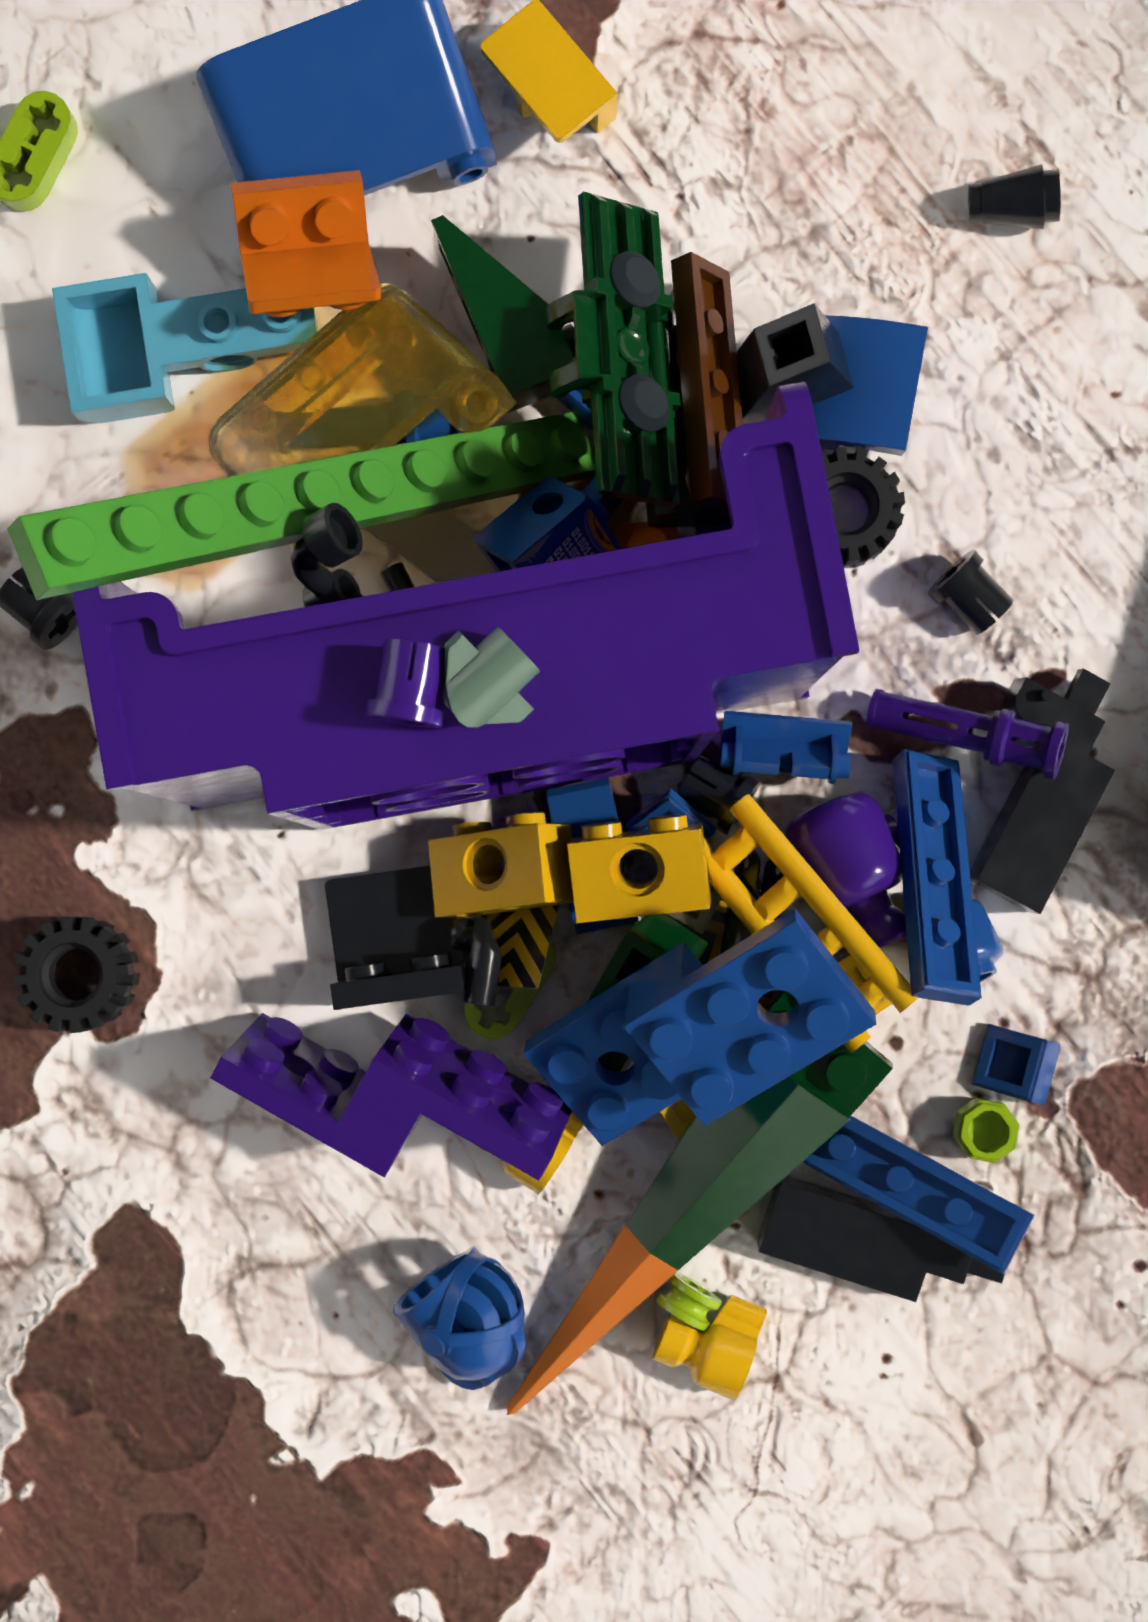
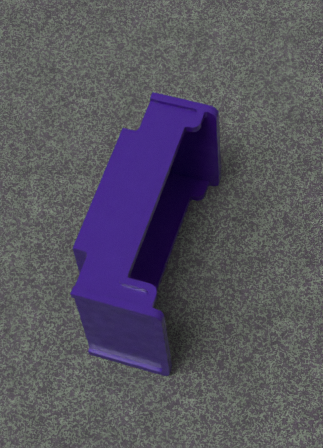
M800 382L777 387L765 421L737 426L726 435L720 449L719 463L730 518L725 517L719 526H697L695 536L184 629L183 618L179 608L167 597L156 592L136 593L122 582L103 586L98 585L93 588L72 592L106 790L114 791L125 788L190 805L191 811L264 798L267 814L325 830L695 762L719 731L716 714L724 713V711H738L781 702L808 699L810 697L808 689L843 656L857 654L860 649L816 420L807 384ZM497 626L540 670L518 692L534 708L520 723L485 724L478 728L466 727L456 719L452 711L444 704L440 695L437 709L445 712L442 728L402 725L365 716L367 700L376 699L386 639L414 641L409 680H412L417 642L429 643L444 648L445 643L459 630L476 647Z

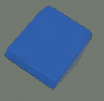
M988 1023L971 1085L1027 1102L1044 1105L1059 1056L1060 1044Z

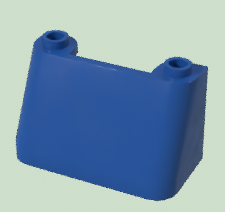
M359 0L220 53L208 59L196 72L198 86L237 182L360 170L365 196L435 169L440 179L453 180L456 185H465L482 178L488 172L489 167L497 165L496 152L443 0Z

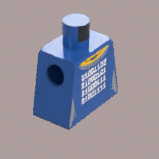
M596 476L581 492L554 477L544 478L484 527L473 540L496 572L619 550L622 547L606 521L626 499L597 493Z

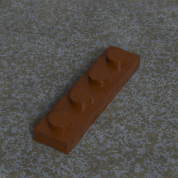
M689 252L671 260L673 283L671 296H673L678 342L676 362L680 371L683 402L681 422L685 431L688 461L686 483L690 492L691 504L730 518L719 463V453L726 435L737 426L743 425L729 271L693 252Z

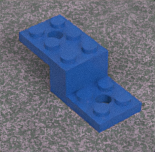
M796 908L704 965L701 964L683 941L526 1040L523 1054L600 1145L603 1146L680 1099L684 1100L703 1125L706 1126L877 1024L873 1007ZM783 990L792 994L796 998L797 1003L789 1011L772 1013L762 1008L758 1001L769 991ZM615 1051L626 1054L633 1061V1065L625 1071L613 1072L604 1068L598 1059L607 1052Z

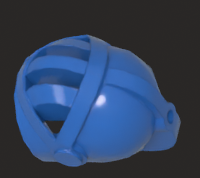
M475 1246L417 1281L394 1305L393 1314L442 1374L461 1388L476 1390L490 1385L496 1379L510 1372L525 1354V1311L521 1291L511 1273L500 1262L481 1254Z

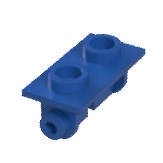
M724 711L717 764L721 768H732V775H739L740 772L778 775L779 772L791 773V776L827 779V783L835 784L837 778H849L851 753L847 752L852 722Z

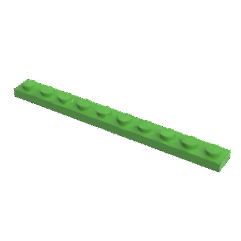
M569 412L19 516L7 530L36 600L93 588L98 585L103 586L296 543L304 536L303 521L305 517L330 503H338L345 507L352 514L361 529L528 492L544 478L554 477L563 483L586 479L596 472L595 455L578 415L575 412Z

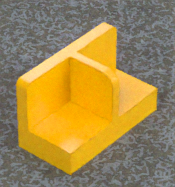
M532 0L481 42L482 55L516 94L517 111L523 118L533 114L555 142L563 143L586 123H589L598 134L617 118L618 93L540 0Z

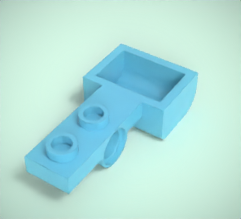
M147 273L52 288L70 409L77 419L84 422H114L163 414L175 410L169 374L172 371L197 367L210 372L235 371L252 366L257 362L258 357L322 347L315 308L301 309L296 314L287 317H272L265 313L252 314L249 311L246 288L158 302L156 286Z

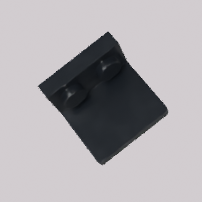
M430 866L332 879L325 883L338 982L330 984L333 1010L465 991L466 968L463 950H455L450 945L451 928L453 921L457 917H435Z

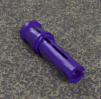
M877 688L871 697L866 719V726L868 728L884 729L929 742H937L984 753V760L989 761V764L992 766L1000 767L1004 762L1042 770L1044 778L1052 780L1058 774L1069 730V724L1066 722L1058 721L1054 726L1015 718L1014 711L1005 708L1002 711L996 710L994 715L991 716L938 702L892 694ZM915 714L957 724L958 728L952 730L909 720L908 715ZM980 729L988 731L987 736L982 737L974 735L973 730ZM1023 739L1040 743L1042 748L1038 750L1017 745L1016 740Z

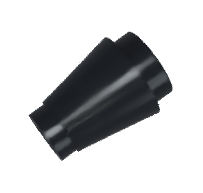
M1041 164L981 181V183L968 184L969 223L982 222L984 224L1044 229V223L1059 222L1061 212L1059 169L1043 171V165Z

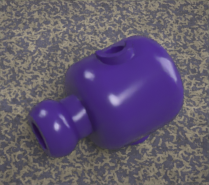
M861 791L851 792L818 805L796 816L787 824L784 836L879 948L907 937L905 912L893 904L887 891L902 881L898 823L893 816L883 813L881 807L872 796Z

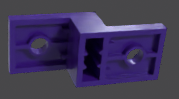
M261 1013L220 1057L210 1077L215 1082L384 1178L413 1133L422 1115L539 1181L554 1155L572 1112L563 1103V1100L555 1090L539 1082L528 1083L507 1071L504 1063L494 1055L482 1050L472 1051L450 1039L449 1033L438 1023L426 1018L415 1019L408 1014L404 1015L376 1053L368 1069L364 1071L359 1068L357 1061L347 1053L337 1049H326L303 1036L302 1030L291 1021L280 1017L271 1018Z

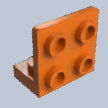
M360 170L230 183L250 313H265L272 317H287L306 308L330 306L338 310H351L361 307L366 302L381 299L380 282L368 242L364 189Z

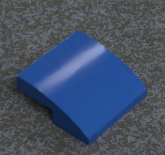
M825 315L839 333L854 388L813 404L821 448L835 450L839 445L902 456L907 447L928 327L880 319Z

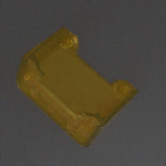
M383 283L380 284V300L365 302L361 307L340 311L220 416L210 430L208 437L209 452L215 463L230 477L394 446L435 409L456 429L468 433L480 432L493 425L517 402L501 380L415 298L398 286ZM296 543L288 545L294 549Z

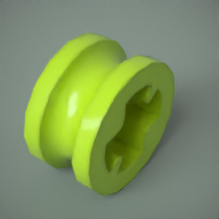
M676 1272L668 1279L671 1282V1289L667 1293H659L656 1302L688 1325L706 1331L710 1324L707 1320V1313L711 1309L718 1310L722 1301L702 1285Z

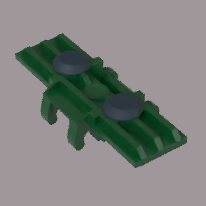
M583 191L578 195L584 290L572 291L551 302L546 307L547 329L559 330L567 323H574L576 354L569 364L555 370L550 375L551 396L562 398L571 391L582 390V403L587 404V408H592L597 493L673 508L680 504L675 428L681 425V413L678 408L681 406L680 393L672 392L668 333L674 329L673 313L670 311L673 309V296L664 293L659 214L653 210Z

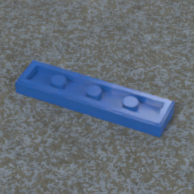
M904 749L893 758L912 996L970 1006L980 1000L982 995L959 760Z
M852 1115L849 1122L802 1162L1002 1274L1006 1273L1035 1216L1033 1213Z

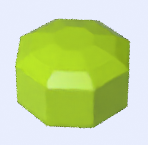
M974 1098L956 1111L952 1136L969 1158L996 1163L1016 1149L1020 1124L1006 1104L999 1101Z

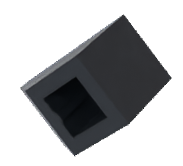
M815 303L754 328L737 350L743 425L765 421L776 389L779 386L805 382L810 392L812 405L854 388L839 333Z

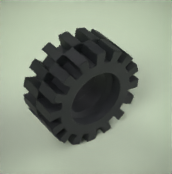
M847 447L835 448L833 453L827 456L825 452L822 453L829 490L837 486L852 487L864 496L868 505V517L862 527L851 532L837 531L843 566L853 564V568L864 565L871 558L874 560L896 536L897 529L902 525L904 514L901 513V508L905 504L904 492L898 493L896 487L900 482L896 472L889 475L884 469L887 464L885 460L878 456L876 461H873L866 457L868 450L857 448L855 453H847Z
M65 917L39 926L41 931L37 934H29L23 942L27 945L25 952L17 953L14 964L21 965L20 974L12 975L13 986L21 985L23 995L17 997L21 1007L29 1006L33 1011L29 1016L37 1024L43 1022L49 1024L48 1029L56 1032L70 1031V1033H80L103 1027L104 1024L116 1020L123 1014L121 1012L122 1008L130 1005L135 995L131 994L133 985H139L140 973H134L133 963H138L139 961L136 952L129 951L127 944L130 943V940L126 935L115 932L113 930L115 926L107 921H97L93 917ZM73 949L84 950L91 954L97 961L100 969L98 986L92 994L83 999H73L64 995L58 989L54 979V969L57 961L63 954Z

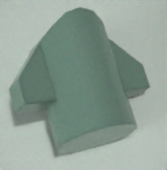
M498 626L476 647L458 630L444 645L440 697L456 719L466 727L478 728L485 724L520 723L534 708L518 692L540 670Z

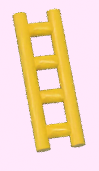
M747 794L736 802L729 811L742 826L716 850L705 837L704 844L709 884L749 932L753 935L774 922L777 916L802 896L826 925L817 934V937L831 955H835L840 949L845 947L870 977L858 989L873 1009L885 999H888L899 1013L914 1003L918 997L912 996L910 983L751 795ZM759 846L784 876L761 897L756 899L732 869ZM865 1031L843 1045L852 1054L869 1040L871 1036Z

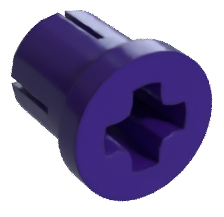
M386 639L376 699L367 700L365 716L402 725L442 728L445 712L437 708L442 679L444 648L429 643L417 642L412 680H409L414 641Z

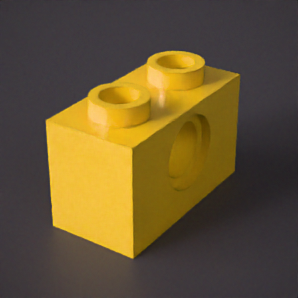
M524 813L507 816V828L491 830L490 822L461 823L452 826V837L428 840L435 917H474L477 915L482 916L574 903L567 843L572 839L571 825L547 824L545 813ZM502 855L504 856L505 869L503 875L500 870V861Z
M672 814L648 818V829L622 832L621 821L583 825V836L573 837L567 843L576 923L710 909L711 897L702 823L688 825L687 814ZM633 849H642L649 852L657 862V875L652 880L644 883L630 880L622 870V856Z

